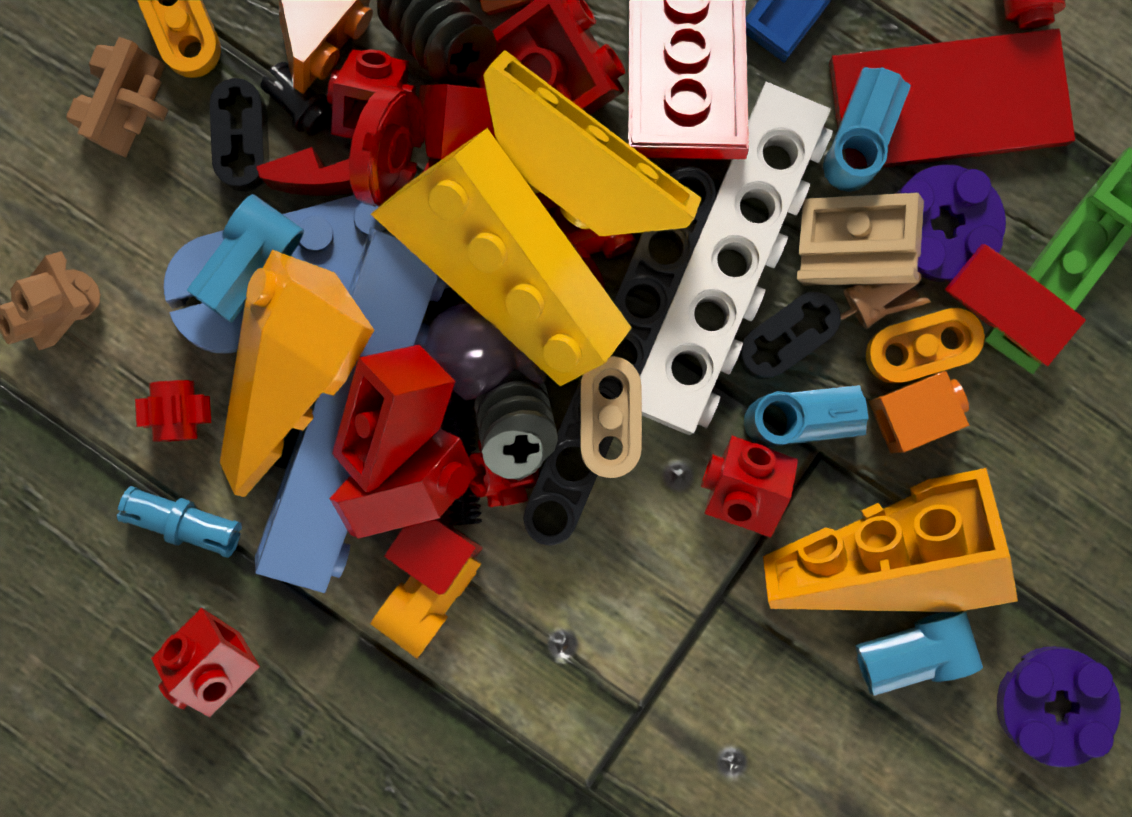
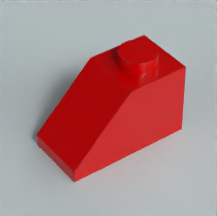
M449 84L420 85L419 100L424 113V138L427 157L443 159L486 128L496 139L486 89Z
M420 344L359 357L334 444L333 456L365 492L376 490L440 429L455 380Z
M439 429L376 490L365 492L350 475L329 499L349 534L359 539L440 518L449 506L465 493L470 482L475 478L476 473L461 439Z

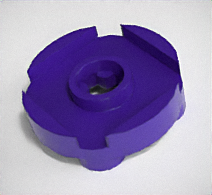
M957 165L933 166L915 174L897 192V194L919 193L924 200L921 254L918 257L917 272L922 274L921 277L935 282H951L981 244H986L996 252H1000L1006 228L1005 210L1000 196L991 186V181L984 172L977 169L968 170ZM940 209H946L951 216L958 218L959 226L953 230L954 238L946 239L943 230H933L931 226V221L940 216Z
M1050 646L1030 651L1021 657L1024 660L1018 663L1012 672L1007 671L998 688L997 714L1001 727L1007 736L1013 740L1017 748L1038 762L1054 767L1081 765L1092 758L1102 757L1110 751L1114 742L1113 736L1117 731L1120 721L1121 704L1117 687L1107 667L1094 661L1084 653L1069 648ZM1063 690L1065 699L1071 701V711L1065 714L1063 720L1056 722L1055 715L1045 712V703L1055 701L1056 691Z

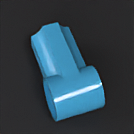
M864 67L861 70L834 142L825 155L823 162L826 179L838 190L847 192L860 190L873 179L886 162L887 147L911 87L909 83L902 79L900 74L883 67ZM852 148L861 152L866 158L867 168L859 170L847 165L843 159L842 149Z
M256 195L248 196L235 210L226 224L222 234L223 242L188 287L187 291L218 315L233 323L244 308L248 283L253 273L257 269L263 268L272 250L291 256L304 235V229Z
M860 385L791 393L777 391L757 399L748 407L744 416V427L747 435L754 443L770 448L786 444L865 436L868 421L866 398L862 394ZM768 405H775L781 408L786 415L787 427L780 436L770 433L764 426L762 420L763 412Z
M966 611L936 613L914 622V628L855 645L859 668L869 693L875 696L928 679L935 682L955 680L972 675L983 669Z

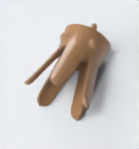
M918 283L857 284L843 291L851 309L841 314L840 319L844 320L854 314L862 327L867 330L886 315L921 306L931 301L928 298L918 299V292L911 289Z

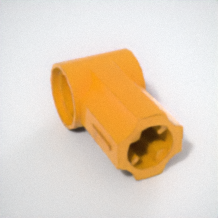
M471 557L447 593L443 595L436 594L417 579L410 576L405 584L401 582L372 619L370 625L418 659L448 618L445 613L456 598L463 593L482 563L475 557Z

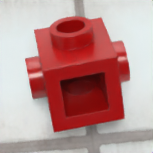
M352 49L342 69H334L329 80L327 101L329 104H333L331 134L352 139L362 110L369 98L380 87L396 86L415 94V86L407 84L409 61L392 58L389 54L380 50L369 49L359 51Z
M731 436L722 457L712 454L704 472L701 487L710 490L704 514L771 538L791 500L798 459L771 450L761 444Z
M202 607L175 634L171 635L164 642L161 649L151 658L162 680L158 687L164 697L180 709L190 706L209 718L260 667L241 633Z

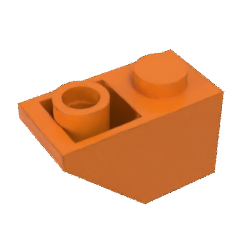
M279 0V20L293 88L304 94L317 77L324 80L332 72L337 64L340 49L350 37L357 40L367 29L373 15V10L369 8L370 0Z

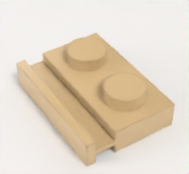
M919 193L805 199L802 208L799 245L801 267L797 271V280L803 286L919 283L917 267L918 257L921 254L924 200Z

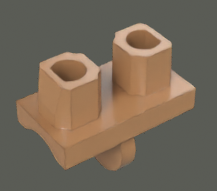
M118 37L115 46L97 45L89 66L90 74L100 79L93 98L80 95L73 99L66 116L68 122L79 128L78 134L114 154L126 158L136 134L140 135L146 118L150 117L158 121H165L168 114L166 107L154 101L162 83L159 79L166 64L141 50L133 41Z
M62 251L46 255L30 277L17 280L10 289L12 302L0 305V332L8 345L32 337L38 350L54 346L75 320L85 319L90 316L99 305L101 294L98 285L84 272L74 269L65 270L67 260Z

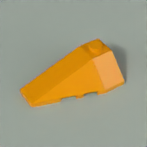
M275 250L271 251L263 268L257 269L248 283L220 456V465L234 495L246 497L281 457L284 437L292 428L303 431L314 419L310 407L322 393L334 396L342 387L374 332V328L335 272Z
M983 468L928 479L911 487V496L886 508H882L879 503H876L861 510L863 518L838 530L825 527L763 556L770 609L961 612L1017 602L1011 557L987 469Z

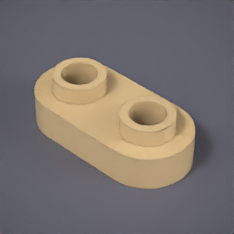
M610 356L605 364L585 373L582 377L580 388L581 456L589 470L605 478H617L629 473L637 465L642 450L641 379L638 371L630 362L615 356ZM613 377L621 383L622 392L616 399H606L600 394L599 383L604 378ZM605 437H615L620 441L622 451L618 458L608 460L601 456L599 443Z

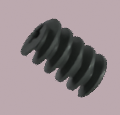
M377 0V15L382 25L392 32L394 38L404 45L406 51L414 56L417 63L426 69L429 76L439 84L457 86L468 84L480 77L492 63L497 47L494 33L483 25L482 20L474 15L470 8L460 0Z
M508 353L494 357L476 368L470 378L484 463L493 473L503 478L521 480L533 474L542 465L543 461L555 451L558 435L543 371L526 355Z

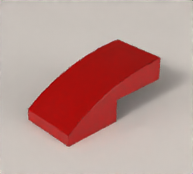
M312 147L256 166L259 177L273 190L309 196L353 193L350 185L349 159L324 167L321 158Z
M981 244L945 288V291L984 323L998 329L1035 361L1047 367L1086 321L1085 318L1050 290L986 244Z

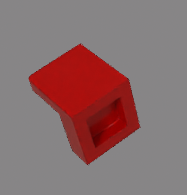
M440 517L403 527L384 557L436 594L443 595L447 593L469 559L477 557L483 547Z

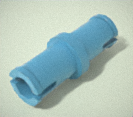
M130 486L124 492L118 505V510H120L117 514L118 521L163 534L165 542L179 546L184 541L229 558L235 551L241 533L238 532L242 529L241 522L231 521L198 510L194 502L183 498L174 502Z

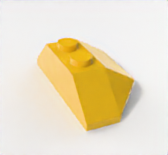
M506 50L490 64L483 77L496 141L533 192H541L558 204L561 213L569 222L581 229L590 228L599 236L687 228L694 220L701 197L686 186H683L521 64L518 59Z

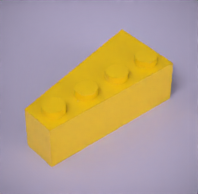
M488 128L404 185L370 214L559 386L605 364L632 328Z

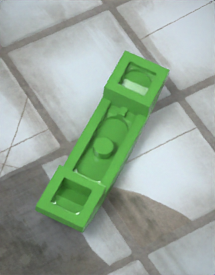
M1130 147L1120 154L1084 196L1027 271L1028 275L1074 310H1076L1132 235V149ZM990 327L984 341L1030 374H1034L1041 364L998 329Z

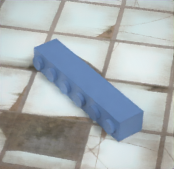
M371 227L348 290L374 328V332L360 357L419 344L424 347L429 330V325L422 323L429 300L439 301L446 283L395 236ZM357 362L346 382L334 396L322 393L310 408L312 409L314 419L303 431L299 430L255 555L256 574L325 593L331 576L340 578L344 571L350 551V544L344 543L347 529L329 498L350 476L333 456L332 452Z

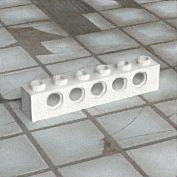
M765 82L748 120L749 151L747 159H732L713 206L641 372L642 416L687 435L694 434L697 425L707 428L720 400L719 395L712 393L720 371L728 375L731 373L743 345L742 342L734 339L742 318L752 322L765 294V289L756 286L765 265L775 268L788 239V236L779 233L787 212L795 216L798 214L810 187V183L801 180L809 160L817 163L820 162L833 131L824 127L831 110L830 108ZM768 146L783 148L790 156V167L783 170L770 167L764 160L763 149ZM746 198H757L763 201L768 208V220L763 223L748 221L741 213L740 202ZM724 250H735L742 254L747 264L746 273L740 277H730L724 274L717 263L718 254ZM712 302L722 309L725 320L720 330L707 331L697 324L694 311L698 304ZM689 354L699 360L702 366V377L697 384L684 385L674 378L671 365L676 356Z

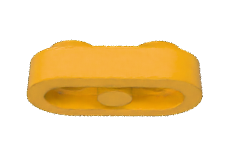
M137 0L162 59L174 72L184 77L197 78L208 74L215 68L220 59L221 44L202 0H177L171 6H164L163 0ZM190 43H201V50L198 55L192 58L185 57V48Z
M961 308L945 309L894 324L878 331L867 345L866 362L872 374L879 380L890 384L904 383L973 361L983 348L985 340L984 329L979 319L971 312ZM944 329H950L957 335L958 342L953 350L946 348L941 342V334ZM889 345H895L902 350L903 360L899 366L890 364L886 359L885 353Z

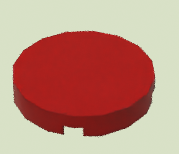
M396 86L380 87L369 98L359 116L352 137L349 175L350 185L355 198L366 205L380 207L415 177L417 163L411 162L410 158L413 146L421 148L424 142L425 128L421 102L414 93Z

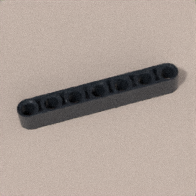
M681 167L670 174L671 177L683 186H690L700 194L702 205L698 208L694 220L687 228L643 232L613 302L632 327L621 343L627 344L633 350L635 355L634 367L638 371L639 376L714 203L716 194L714 182L708 173L697 167ZM658 238H668L678 246L680 257L672 264H660L653 260L649 254V244ZM636 290L648 291L657 301V312L649 318H637L630 314L626 308V297ZM582 377L557 433L558 442L555 451L546 459L525 508L523 517L525 529L529 536L539 544L549 546L561 544L571 536L598 476L589 470L583 479L572 482L562 478L556 467L557 458L562 451L572 447L580 448L579 407ZM607 377L599 383V392L606 399H616L621 395L622 386L616 378ZM605 437L600 441L599 452L602 457H606L614 437ZM543 502H558L567 512V524L557 534H545L538 530L534 523V512L538 505Z

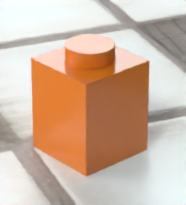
M947 371L930 375L869 400L890 454L907 452L970 426L964 414L969 411L967 396L956 379L950 381Z

